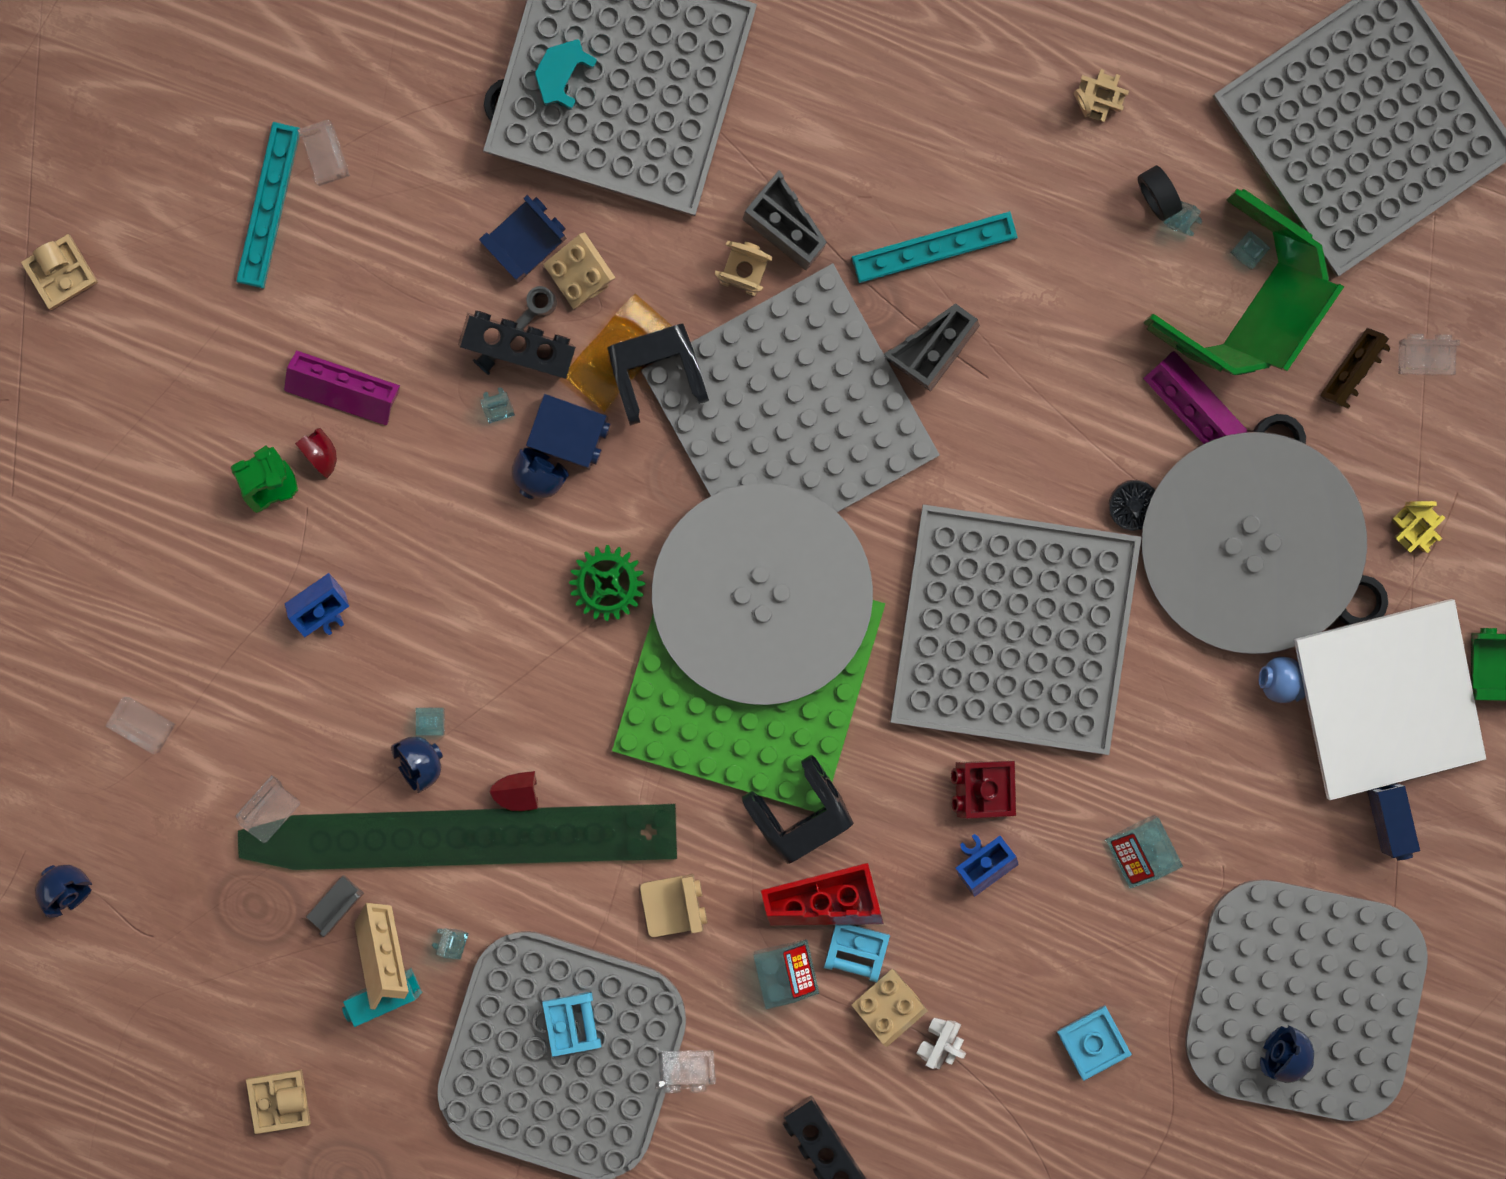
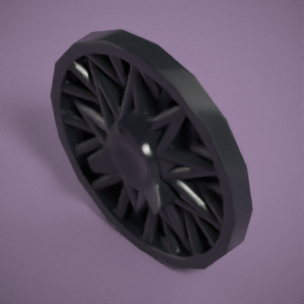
M1137 479L1128 480L1118 485L1112 492L1108 502L1109 513L1113 521L1121 528L1130 531L1143 529L1146 511L1155 489L1147 482Z

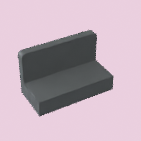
M343 875L306 918L321 930L319 934L325 937L361 898L364 892Z

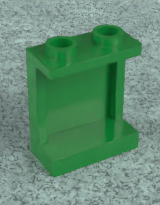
M1480 628V633H1472L1471 684L1474 700L1506 701V634H1497V628Z

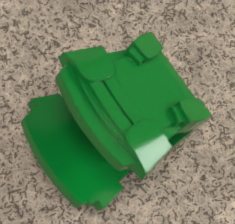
M265 445L254 453L255 456L250 460H242L231 466V471L237 480L243 500L255 513L265 510L272 503L293 499L295 493L298 492L297 481L292 469L285 460H282L274 447L269 448Z

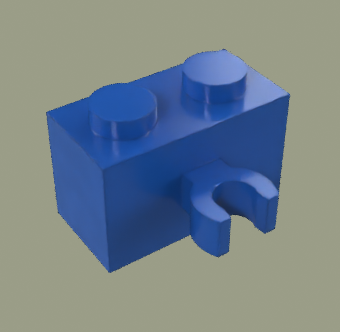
M330 573L284 603L288 619L304 638L321 626H323L325 633L331 635L332 630L329 623L337 622L341 627L344 626L339 613L349 607L345 591Z
M975 834L972 835V839L976 843L974 848L969 849L964 843L960 844L962 852L970 857L958 865L956 871L974 897L1019 865L1016 855L1001 836H998L983 848L980 838Z

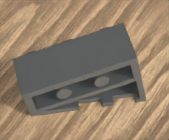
M778 170L744 212L742 218L744 222L806 271L820 255L827 243L810 215L805 212L799 203L794 191L792 192L784 180L780 170Z
M955 303L928 322L921 330L911 334L894 349L887 351L884 356L888 362L931 392L979 328V321Z

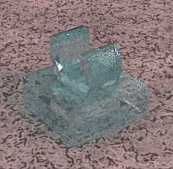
M1181 201L1182 210L1166 219L1164 224L1172 230L1193 236L1194 233L1190 230V227L1194 222L1202 223V219L1198 216L1201 211L1195 205Z
M1249 230L1230 253L1252 270L1269 251L1270 247Z
M501 387L498 388V395L489 397L488 392H484V399L480 400L489 424L515 416L508 394Z
M416 708V735H445L444 708Z
M437 929V933L442 934L440 943L433 942L432 944L437 949L436 955L443 958L461 959L469 933L457 929Z

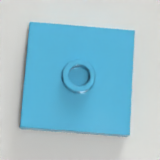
M1105 1005L1057 1030L1083 1081L1132 1055Z

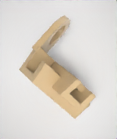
M1100 69L1097 80L1082 75L1079 89L1073 93L1085 118L1090 117L1101 122H1105L1109 109L1117 112L1123 110L1124 98L1129 93L1128 90L1117 87L1120 75L1116 74L1113 77L1104 74L1105 70Z

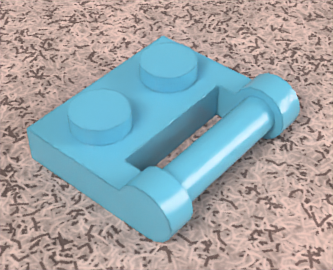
M835 925L824 968L829 970L835 968L869 978V981L877 983L890 935L856 925ZM837 950L874 960L873 966L870 967L837 958Z
M584 992L542 1002L552 1057L602 1047L601 1039L597 1038L591 1005V1001H593L592 992ZM580 1004L586 1041L579 1042L572 1005Z

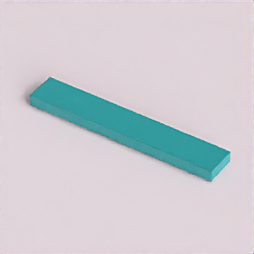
M277 122L272 123L236 280L237 283L265 289L301 132L299 127Z
M1009 211L858 254L851 258L858 283L860 284L1015 240L1018 237L1011 212Z

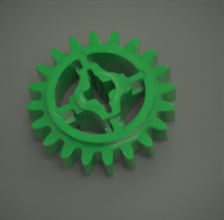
M606 545L604 553H601L599 547H595V556L586 551L584 552L587 559L586 562L576 560L581 569L571 570V573L577 576V580H571L569 584L576 585L577 589L570 594L572 596H580L576 606L586 604L584 614L589 613L593 609L594 619H597L603 613L605 621H609L610 614L613 613L615 618L619 620L620 610H623L627 615L631 614L628 605L631 604L638 607L634 597L644 596L641 591L637 590L639 586L646 585L645 582L638 581L637 579L644 574V571H635L634 568L639 564V561L636 560L630 563V552L622 557L621 547H618L615 553H611L610 545ZM610 560L616 562L613 568L606 572H602L594 567L595 564L601 561ZM624 569L627 571L630 580L628 592L623 589L619 582ZM587 575L595 582V590L591 597L588 595L585 586ZM597 575L604 578L612 576V584L618 591L610 588L603 590V582H601ZM610 594L622 600L612 606L599 604L602 598Z

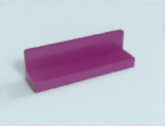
M297 350L287 366L284 385L285 392L383 425H387L389 422L391 407L400 389V385Z
M1172 351L1143 378L1203 444L1227 435L1247 432V429L1175 351Z

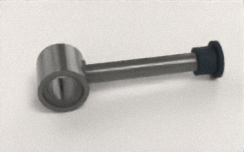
M543 286L531 289L526 298L528 309L517 319V328L524 329L536 315L538 317L548 316L553 313L557 306V299L554 293ZM540 294H546L549 299L547 306L541 309L537 308L535 305L536 297ZM482 354L477 360L473 359L472 361L489 375V370L496 364L494 361L497 358Z

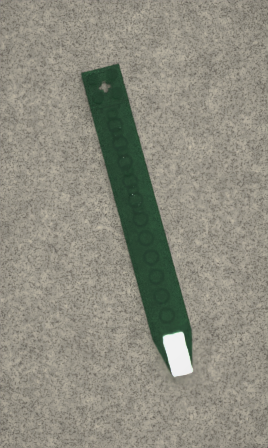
M676 803L538 807V809L526 811H511L501 808L291 815L238 830V854L241 859L291 870L677 859ZM647 824H651L652 829L657 830V834L652 835L651 840L646 839V835L641 834V830L646 829Z

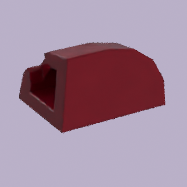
M317 428L309 437L304 436L295 444L311 464L328 479L336 466V449L321 428Z
M535 771L508 775L493 784L489 791L493 800L508 810L526 811L538 809V797H536L534 785H537Z

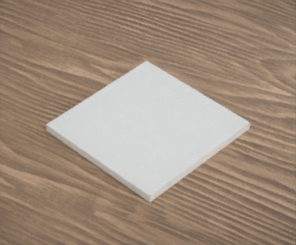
M1448 599L1294 639L1326 798L1328 800L1486 759L1455 600Z

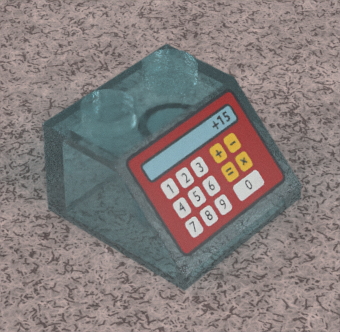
M1152 815L1105 839L1130 889L1157 880L1183 867L1159 817L1156 815Z
M807 939L754 951V960L766 1009L795 1003L819 994Z

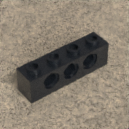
M475 310L474 314L467 313L458 342L460 348L564 379L567 378L576 348L573 344H570V338L557 334L554 335V338L543 336V330L528 326L527 330L517 328V322L502 318L501 323L490 320V314ZM490 328L498 330V338L494 342H486L484 340V333ZM516 336H521L525 340V344L520 350H513L510 346L511 340ZM540 345H550L551 352L548 357L540 358L537 356V349Z
M812 1095L784 1113L786 1121L783 1122V1126L791 1137L796 1135L801 1143L798 1145V1148L806 1160L811 1158L816 1167L813 1171L818 1179H833L834 1174L838 1171L846 1172L849 1175L848 1179H866ZM807 1125H814L819 1131L816 1136L807 1137L803 1133V1129ZM823 1148H829L833 1151L834 1155L829 1160H822L818 1156L819 1151Z

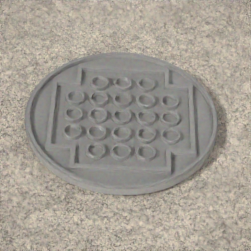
M1244 432L1231 434L1207 442L1188 453L1172 467L1158 485L1149 503L1143 524L1142 555L1144 567L1153 592L1162 607L1176 623L1194 637L1207 644L1233 652L1248 654L1277 652L1295 647L1294 639L1320 633L1342 614L1358 588L1366 563L1367 530L1360 502L1347 478L1327 457L1314 448L1290 437L1273 433Z
M776 484L737 486L714 494L696 505L677 523L663 544L656 562L652 582V606L657 630L663 644L676 664L692 680L708 691L729 700L755 705H770L796 700L813 693L834 679L847 666L860 647L869 625L873 603V585L868 560L861 543L847 522L835 510L818 498L801 490Z

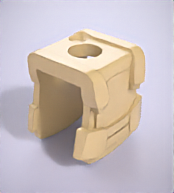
M727 241L726 245L732 249L724 272L715 270V275L720 280L719 284L727 287L732 285L746 290L747 294L756 296L763 288L759 285L768 261H772V256L761 251L760 247L755 244ZM743 262L749 263L753 269L752 274L746 278L740 277L736 271L738 265Z

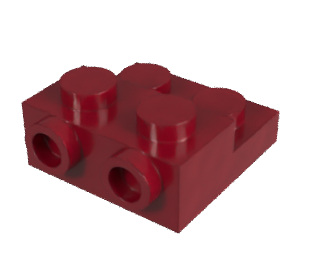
M1015 761L956 762V768H953L951 771L952 783L956 785V796H953L951 804L953 811L957 812V817L968 819L1016 816Z

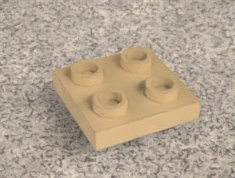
M585 232L575 237L543 264L573 310L604 291L609 286L608 284L615 279V276Z
M69 234L55 242L51 241L38 247L32 256L21 262L49 310L55 309L98 283Z
M891 969L852 1004L853 1008L886 1047L928 1012L918 996L894 969Z
M302 1069L246 1079L255 1134L311 1124Z

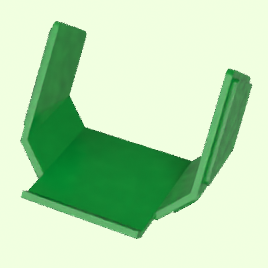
M1236 189L1229 195L1227 201L1273 232L1278 264L1226 341L1221 345L1204 348L1155 314L1147 317L1144 324L1148 326L1146 329L1189 359L1219 372L1225 371L1232 375H1242L1270 368V366L1287 372L1344 286L1328 281L1329 277L1322 244L1314 240L1311 233L1247 190Z

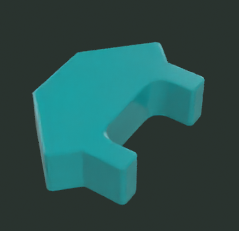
M579 39L548 48L535 72V77L545 106L558 103L572 110L576 100L564 92L568 81L578 65L594 69L597 59L583 51Z

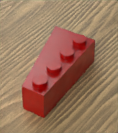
M868 863L761 890L770 926L884 924Z

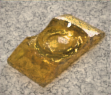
M634 294L570 366L566 379L605 412L620 395L607 347L671 327L672 325L638 295ZM645 366L628 371L631 382Z

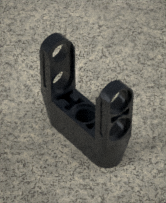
M683 323L607 347L613 374L630 426L641 423L639 419L640 409L628 374L629 370L680 355L692 394L697 398L698 404L709 401L696 356Z
M813 755L803 759L801 763L804 769V776L824 807L785 831L761 796L756 795L753 791L742 796V802L767 842L787 864L798 860L825 844L854 824L841 795Z

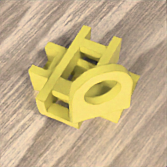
M1405 502V507L1392 519L1401 529L1395 538L1410 553L1417 546L1423 552L1428 553L1430 551L1429 547L1434 542L1442 539L1434 531L1445 519L1443 515L1439 516L1432 509L1434 506H1437V502Z

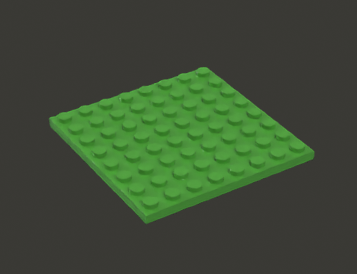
M873 600L871 617L863 641L851 661L834 679L809 695L796 700L770 705H755L729 700L697 684L670 656L657 630L653 614L612 751L746 792L753 791L756 795L806 810L818 811L824 805L804 776L801 761L813 755L830 780L833 781L885 603Z

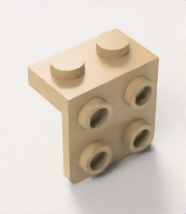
M694 874L645 882L641 885L640 890L646 923L651 937L691 931V933L703 931V924H707L705 907L700 908L698 897L702 896L700 880L695 881Z

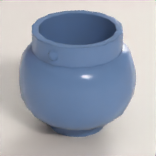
M1276 657L1269 661L1266 666L1262 667L1259 674V685L1270 700L1278 703H1290L1294 700L1298 702L1305 698L1299 662L1295 659Z

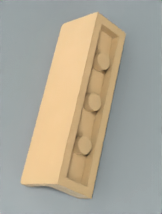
M365 903L355 922V930L370 1009L375 1010L382 997L405 999L409 991L392 906Z

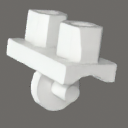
M933 1018L928 1031L939 1036V1039L935 1046L927 1041H923L917 1051V1055L927 1061L926 1066L932 1069H940L944 1060L952 1065L956 1056L964 1059L966 1052L960 1049L964 1040L956 1037L961 1024L956 1021Z

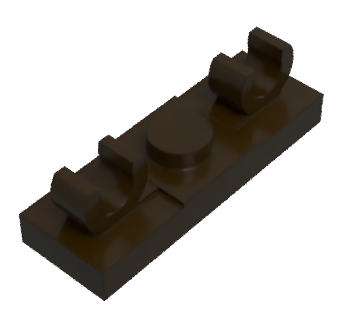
M1366 328L1320 396L1328 402L1349 409L1350 405L1346 402L1350 394L1356 397L1359 395L1358 391L1354 388L1367 375L1374 362H1382L1378 357L1380 351H1390L1389 345L1386 344L1389 338L1384 333Z

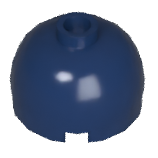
M524 448L523 451L520 449L512 465L513 480L520 488L519 492L528 499H534V497L548 498L556 494L568 478V471L559 462L555 467L547 461L550 456L531 448Z
M408 737L391 746L394 759L400 758L401 766L398 768L414 791L417 789V793H420L437 781L441 772L439 759L443 758V755L435 743L431 745L424 738Z
M52 865L41 873L42 877L38 880L35 888V897L46 917H59L63 915L60 910L66 907L73 910L88 897L92 890L89 885H92V882L81 869L75 866Z
M1288 1026V1028L1278 1027L1270 1034L1263 1047L1267 1050L1265 1058H1260L1261 1071L1265 1076L1284 1083H1294L1301 1080L1312 1070L1314 1065V1048L1309 1038L1292 1026Z

